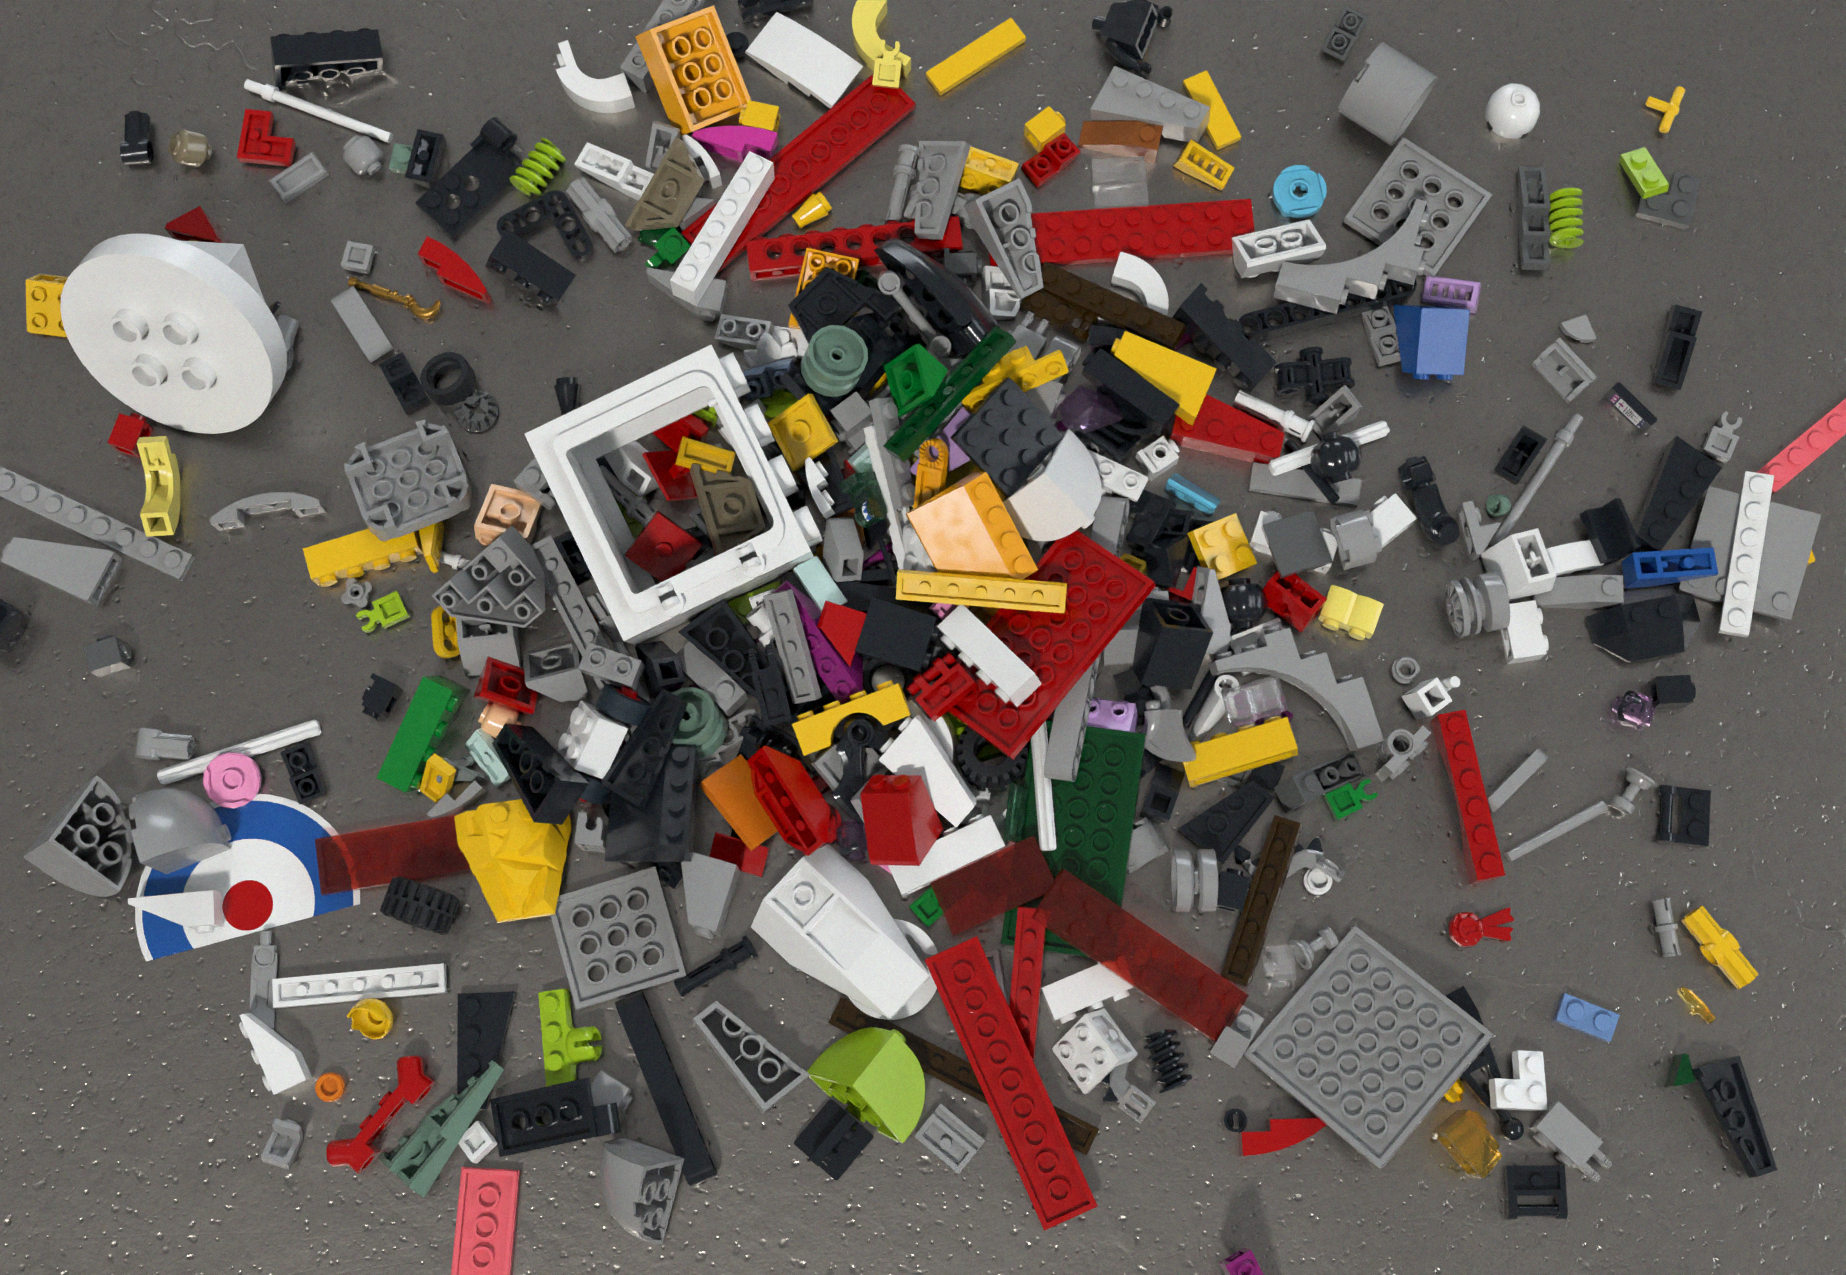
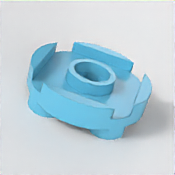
M1293 165L1285 168L1277 177L1272 188V198L1281 215L1297 219L1307 218L1317 213L1321 209L1327 193L1323 177L1305 165ZM1296 187L1306 191L1302 197L1293 194Z

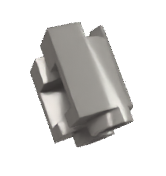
M1360 509L1327 519L1332 535L1337 541L1338 554L1344 570L1376 562L1377 553L1382 552V544L1379 537L1373 534L1371 526L1374 525V521L1369 510L1362 511Z
M1147 817L1134 824L1127 875L1170 851L1154 822H1149Z

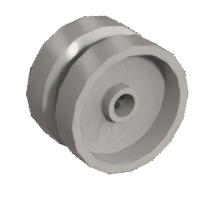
M1173 849L1171 857V893L1174 912H1189L1193 907L1194 894L1196 906L1200 912H1215L1219 880L1214 849H1199L1195 854L1194 867L1192 855L1188 849Z

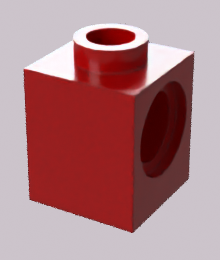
M119 413L107 443L116 451L141 458L137 441L139 437H151L153 428L146 423L147 419L141 415L130 413V416Z

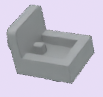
M275 1118L272 1122L273 1132L261 1154V1161L289 1170L304 1140L302 1128L293 1120L284 1119L282 1121Z

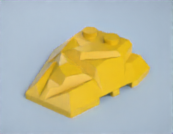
M522 799L482 804L478 806L477 810L465 811L454 816L458 847L465 855L470 865V870L473 876L476 877L497 923L555 915L572 828L570 814L562 825L533 822Z

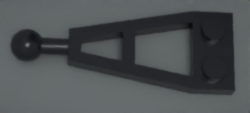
M1464 986L1445 995L1483 1025L1479 1011ZM1490 1043L1481 1051L1483 1056L1474 1060L1459 1077L1485 1108L1491 1107L1490 1096L1486 1094L1470 1073L1486 1065L1491 1079L1502 1078ZM1494 1109L1502 1122L1500 1131L1503 1137L1510 1141L1520 1139L1524 1133L1522 1122L1512 1117L1508 1110Z

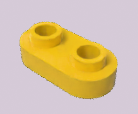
M439 605L433 609L431 614L433 648L439 657L450 659L460 654L457 641L456 617H450Z

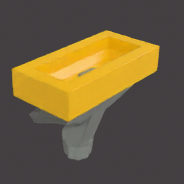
M434 753L427 760L420 791L437 804L446 793L450 795L453 783L457 781L473 782L474 780L478 783H483L484 774L468 769L475 763L474 758L470 754H466L462 758L451 762L446 757L442 758Z

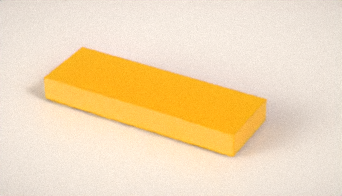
M1207 70L1183 80L1182 85L1189 98L1210 107L1209 123L1206 131L1216 150L1240 141L1242 136Z

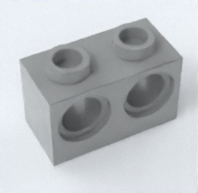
M588 642L579 665V670L585 675L619 687L626 686L635 691L645 669V665L641 660Z

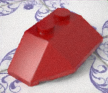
M763 746L747 760L748 767L751 769L754 794L783 840L809 856L827 842L830 807L799 760L768 746Z

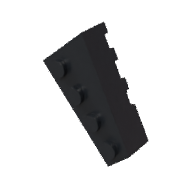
M362 28L357 31L345 32L334 30L330 33L306 32L300 35L283 33L277 36H270L275 85L279 90L286 89L285 84L297 82L298 87L309 85L308 80L322 78L324 81L335 80L342 73L351 77L383 71V55L378 29Z
M1201 283L1179 306L1172 318L1186 325L1183 335L1187 334L1194 341V346L1200 352H1207L1214 359V364L1220 370H1227L1234 377V382L1240 388H1247L1251 392L1277 362L1253 337L1246 338L1244 336L1245 330L1236 319H1228L1223 311L1225 307L1218 300L1211 301L1205 295L1208 289Z
M723 599L678 632L758 700L751 675L753 670L748 649L754 648L757 652L760 669L770 667L768 658L759 648L756 640L728 601ZM783 680L784 686H785V690H786V694H788V693H789L788 685H787L786 682Z
M505 723L492 744L533 822L562 825L589 783L534 727Z

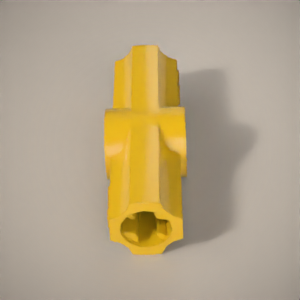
M1703 905L1691 911L1681 920L1699 942L1700 950L1704 957L1714 966H1718L1737 990L1749 984L1759 975L1739 951L1740 945L1735 937L1726 929H1721Z

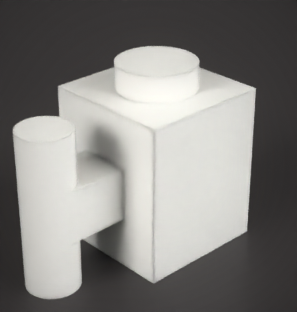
M1453 676L1443 680H1439L1438 677L1426 680L1401 697L1416 720L1429 717L1452 702L1447 692L1452 688L1458 687L1460 679L1457 676Z

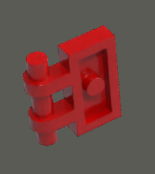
M950 652L941 659L938 657L932 662L934 665L922 675H916L913 678L914 682L906 687L912 696L920 690L923 691L915 700L934 722L978 686L959 663L949 670L948 667L956 661ZM940 674L943 675V676L940 677L936 682H934L931 686L929 685V683H930L932 680H934L938 675H940Z

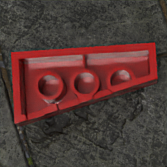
M1206 394L1193 426L1186 423L1178 415H1175L1170 439L1179 446L1251 463L1269 464L1271 460L1280 457L1285 433Z

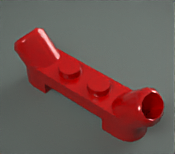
M415 1055L400 1057L397 1060L398 1087L393 1093L389 1091L383 1096L378 1104L380 1106L379 1110L374 1116L370 1114L359 1126L361 1132L356 1138L332 1140L329 1142L326 1148V1156L331 1166L348 1165L357 1174H360L372 1163L381 1152L372 1143L407 1101L412 1105H419L435 1084L432 1079L424 1074L423 1058Z

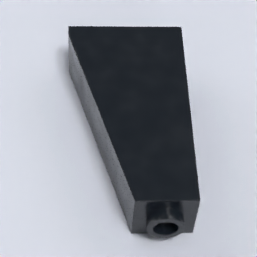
M1100 348L1096 354L1091 352L1082 362L1084 366L1082 375L1156 436H1159L1175 417L1180 404Z

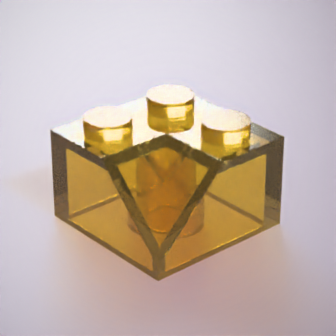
M1470 1109L1455 1111L1431 1133L1469 1178L1484 1179L1502 1157L1501 1153L1497 1150L1500 1146L1486 1129L1485 1125H1487V1122L1476 1110L1472 1112Z

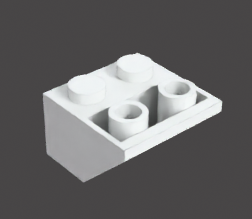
M1538 528L1510 535L1480 555L1486 573L1495 571L1502 578L1509 601L1552 591L1556 574Z

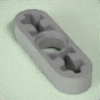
M1536 748L1487 797L1491 814L1548 759V756L1539 748Z

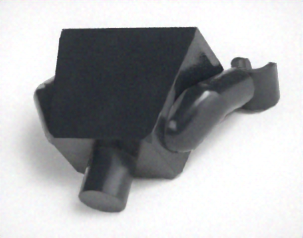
M1127 0L1123 3H1113L1107 17H1094L1092 30L1100 33L1105 49L1119 63L1129 70L1134 69L1135 75L1147 79L1145 75L1141 74L1140 70H1145L1150 74L1152 71L1151 65L1146 62L1139 64L1137 61L1143 59L1156 24L1158 23L1161 27H1168L1170 25V17L1173 14V10L1169 6L1159 9L1158 5L1148 0Z

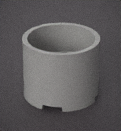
M1382 42L1367 59L1366 65L1360 71L1357 78L1352 81L1338 109L1344 116L1392 146L1414 119L1433 89L1438 77Z

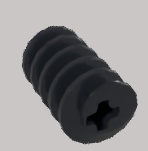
M1165 1029L1141 1038L1150 1039V1042L1144 1046V1050L1154 1051L1148 1057V1061L1158 1062L1151 1070L1152 1072L1162 1074L1155 1080L1157 1084H1165V1087L1159 1091L1160 1094L1185 1086L1192 1079V1074L1182 1073L1189 1067L1188 1063L1178 1062L1185 1054L1184 1052H1175V1049L1181 1045L1180 1041L1171 1040L1177 1034L1176 1030Z

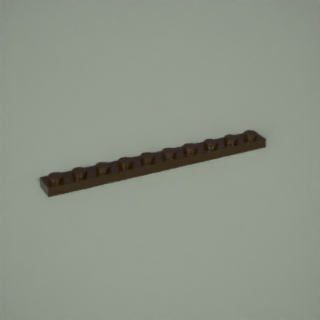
M842 997L840 998L828 1022L830 1025L848 1034L869 1027L899 1031L906 1039L905 1044L917 1057L924 1073L988 1105L969 1062L887 1020L867 1015L852 1002ZM1054 1106L1071 1147L1087 1155L1099 1128Z

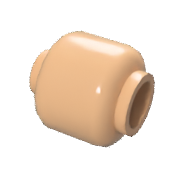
M489 702L478 720L481 723V729L494 739H496L505 723L522 724L517 721L519 718L518 711Z

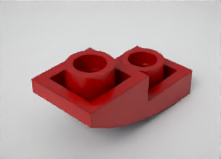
M1063 133L1047 143L1040 153L1024 162L1021 170L1038 188L1068 166L1080 155L1081 151Z

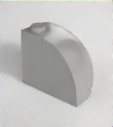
M96 775L79 788L59 809L23 857L53 879L74 890L99 897L115 895L124 885L132 863L130 856L133 837L129 819L126 820L123 810L119 805L121 801L117 795Z
M159 788L134 796L132 798L134 803L129 804V818L131 820L135 819L137 827L131 830L139 862L164 874H169L231 849L228 842L231 840V834L227 825H222L217 812L205 799L192 792L178 788Z
M625 1137L604 1142L600 1160L601 1190L608 1210L625 1231L643 1241L656 1245L663 1244L685 1158Z

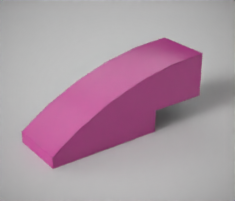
M748 126L709 127L696 130L692 134V138L706 151L743 163L749 151L769 160L776 154L779 146L777 132Z

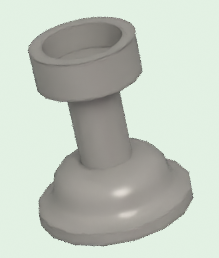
M1627 766L1625 768L1627 771L1626 779L1630 784L1622 797L1615 796L1611 804L1631 815L1635 809L1632 801L1640 789L1647 790L1651 786L1655 787L1657 783L1642 772Z
M1327 925L1319 929V937L1309 943L1296 939L1289 941L1293 956L1306 970L1311 969L1316 951L1324 946L1332 949L1339 944L1336 934Z

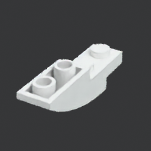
M725 314L720 316L714 338L718 342L738 349H756L760 337L766 332L774 337L781 346L788 342H794L797 349V359L795 362H799V359L803 358L808 347V343L800 329L774 326L771 321Z

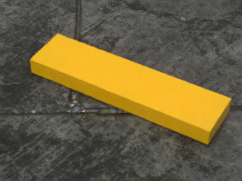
M1009 18L925 72V76L941 96L1024 43L1026 36L1014 20Z

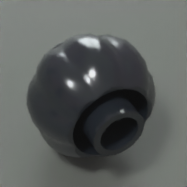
M1338 431L1321 435L1323 441H1320L1311 452L1310 464L1314 473L1322 479L1330 478L1331 484L1352 479L1351 472L1358 470L1362 461L1359 445L1349 437L1339 436Z
M1250 578L1228 580L1229 586L1222 587L1220 590L1229 623L1236 625V630L1253 628L1252 623L1261 619L1268 608V600L1263 593V588L1259 584L1251 583Z

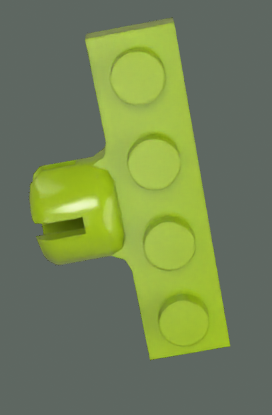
M569 989L538 992L546 1087L577 1080V1064L595 1061L601 1056L603 1046L593 1047V1045H589V1042L602 1040L601 1034L593 1026L573 1027Z

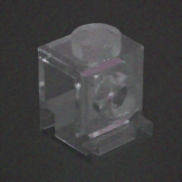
M1293 945L1263 947L1261 955L1267 954V959L1263 960L1265 977L1269 976L1272 988L1289 987V982L1297 979Z

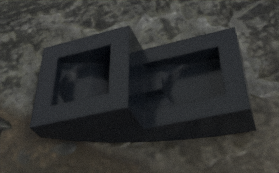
M403 352L379 364L406 414L430 402Z

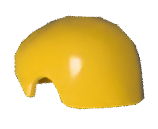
M376 998L360 1000L351 1008L346 1016L347 1018H352L351 1028L353 1030H360L364 1036L373 1040L384 1038L393 1026V1015L388 1005Z

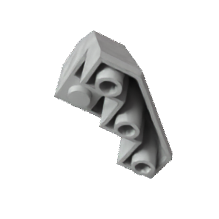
M512 525L437 590L432 597L450 617L525 628L545 611L544 572L531 545Z

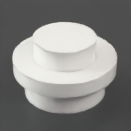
M1314 867L1313 870L1309 869L1305 873L1303 883L1306 890L1311 894L1322 895L1331 888L1332 878L1317 867Z

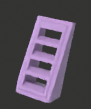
M1426 275L1421 302L1436 306L1470 309V313L1476 314L1481 293V283L1437 276L1432 278ZM1434 285H1439L1437 296H1431ZM1444 287L1449 288L1447 298H1443ZM1455 289L1460 290L1458 299H1454ZM1466 292L1471 293L1469 301L1465 300Z

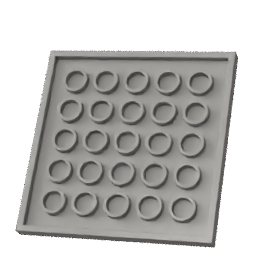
M1354 926L1246 1050L1244 1056L1376 1167L1382 1170L1492 1040L1494 1034L1362 930Z

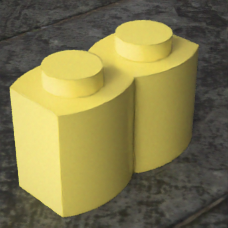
M1331 585L1318 620L1323 622L1322 625L1330 630L1337 631L1341 628L1348 631L1349 636L1358 640L1370 639L1384 604L1342 587Z

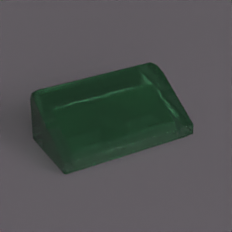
M1010 783L1003 842L1021 844L1028 787L1015 783Z

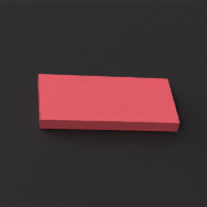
M461 1167L451 1275H511L521 1170Z

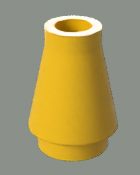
M819 191L815 195L812 193L792 217L798 226L803 228L805 225L829 215L827 212L832 207Z

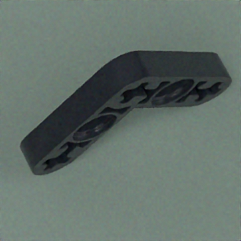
M559 190L550 191L503 215L497 221L496 227L501 238L506 232L505 225L509 223L513 226L514 231L512 232L522 238L553 222L574 259L578 261L588 260L594 251L591 239L564 192ZM556 199L560 202L564 211L561 215L557 208L553 206L552 201ZM537 210L540 212L539 219L534 222L528 221L526 219L527 213ZM519 217H521L525 225L524 227H522L520 222L518 221ZM573 220L576 222V227L572 231H564L562 229L563 222ZM578 236L581 244L585 247V251L581 252L577 249L573 238Z

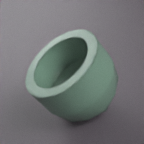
M1494 494L1488 497L1486 507L1490 515L1502 516L1509 512L1511 502H1509V498L1506 495Z

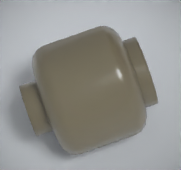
M182 129L177 134L171 136L168 151L175 162L197 168L210 159L212 148L208 145L205 135Z

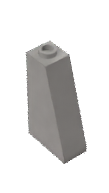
M13 537L12 541L5 546L2 552L3 557L0 561L16 571L97 607L123 559L110 550Z

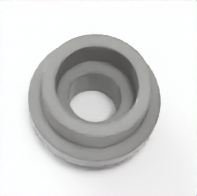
M1401 656L1393 662L1391 672L1396 681L1409 684L1419 676L1420 667L1414 658ZM1401 666L1409 668L1410 672L1408 675L1401 673Z

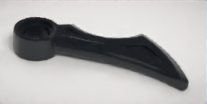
M854 718L847 721L844 725L843 736L836 748L842 760L843 775L839 785L831 795L850 817L865 826L850 800L864 785V746L871 742L874 731L872 725L867 720ZM860 724L863 726L865 734L861 740L856 741L853 739L851 732L854 726Z

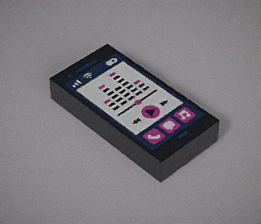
M1617 382L1604 396L1642 434L1657 421V418L1620 382Z

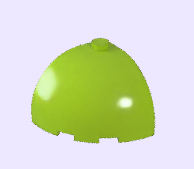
M869 1027L852 1032L827 1048L806 1071L810 1074L809 1077L829 1097L834 1096L840 1102L847 1103L846 1111L863 1123L867 1120L873 1126L879 1127L877 1129L879 1133L895 1141L905 1142L915 1128L922 1113L925 1100L923 1071L917 1057L905 1044V1037L895 1029L890 1031Z

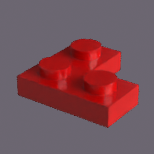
M245 109L237 159L239 162L290 167L293 162L296 142L293 138L271 136L274 115L271 111Z

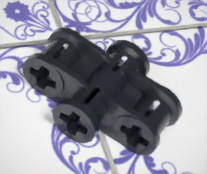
M1304 348L1299 351V356L1303 361L1284 362L1274 366V372L1278 375L1279 383L1277 394L1285 396L1307 393L1306 405H1322L1329 399L1326 391H1338L1344 385L1349 389L1355 386L1350 372L1352 359L1340 357L1322 360L1323 348Z

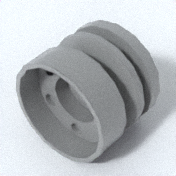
M1492 571L1478 574L1474 577L1473 583L1467 577H1463L1459 581L1456 579L1447 581L1445 585L1446 610L1453 631L1458 637H1467L1470 633L1473 635L1479 634L1481 626L1488 632L1505 629L1509 626V599L1503 580L1497 572Z

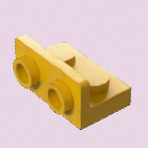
M970 146L959 186L986 195L1012 182L1017 173L1019 163Z

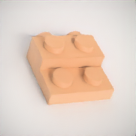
M491 484L474 525L475 538L481 544L489 546L513 525L531 545L537 531L536 523L543 506L522 490Z

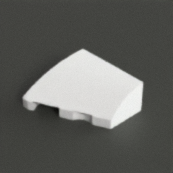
M984 266L982 268V302L995 320L1014 318L1020 308L1022 299L1018 298L999 267Z

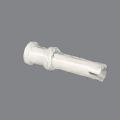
M1239 390L1232 404L1278 426V430L1284 433L1288 432L1301 438L1303 443L1306 442L1315 424L1314 420L1307 421L1295 415L1293 410L1284 411L1242 390Z

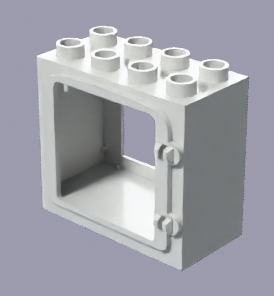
M709 345L524 434L624 642L638 645L703 614V612L708 611L723 599L730 601L782 576L783 573L792 571L797 565L813 558L810 547L823 541L807 505L792 512L785 498L799 490L782 454L767 461L762 447L775 440L758 404L743 410L739 403L738 397L751 392L733 352L718 359L712 345ZM707 406L710 408L714 406L748 479L752 482L754 491L772 528L751 540L656 585L651 574L624 556V553L633 543L634 537L596 459Z

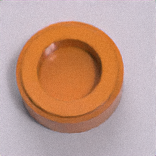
M325 1073L318 1078L315 1084L317 1096L326 1102L338 1101L346 1091V1082L337 1073Z

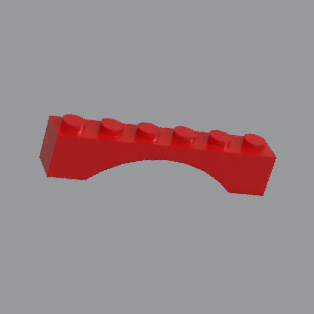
M1466 710L1438 714L1431 720L1437 748L1446 766L1456 800L1462 834L1463 857L1469 882L1474 884L1499 879L1505 876V871Z

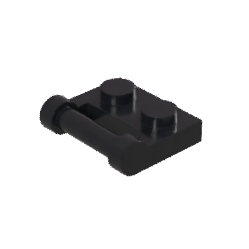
M1097 407L1080 423L1074 433L1081 439L1083 437L1113 456V460L1119 464L1122 463L1124 458L1141 439L1139 435L1125 434L1110 426Z
M1659 785L1661 819L1660 832L1657 833V842L1708 847L1711 790ZM1673 797H1679L1677 834L1672 833Z
M1565 1165L1504 1166L1505 1215L1507 1220H1516L1518 1217L1555 1216L1556 1219H1567ZM1517 1196H1555V1204L1518 1205Z

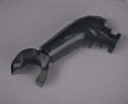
M1414 456L1406 459V462L1398 468V474L1406 490L1417 488L1416 491L1412 492L1415 511L1425 536L1439 545L1454 543L1460 535L1459 526L1456 520L1450 517L1437 484L1430 485V482L1436 481V476L1430 467V463L1425 456Z

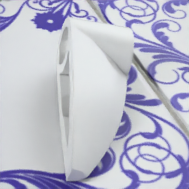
M1223 675L1215 681L1194 721L1188 737L1189 742H1201L1225 714L1239 692V683L1236 678L1231 675ZM1219 685L1222 687L1228 685L1230 687L1229 692L1226 695L1222 694V688Z

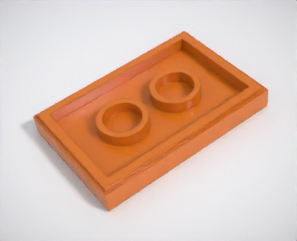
M741 754L698 785L751 851L778 832L754 794L751 769Z

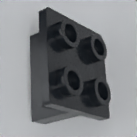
M830 1099L797 1137L794 1145L834 1180H839L873 1139V1134L834 1100Z

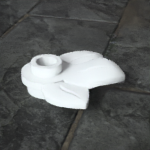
M766 332L760 337L756 349L744 350V359L751 369L792 358L795 363L797 359V349L794 342H788L781 346L774 337Z

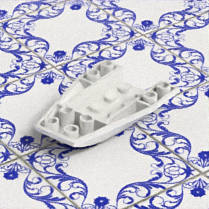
M829 844L817 849L809 856L802 857L762 900L751 925V928L790 965L889 1019H892L930 978L927 970L869 880Z

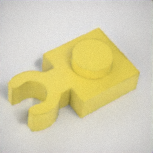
M881 40L880 50L883 54V59L875 58L872 85L899 89L902 61L895 60V56L900 52V43L896 41L895 49L887 51L885 49L886 41Z

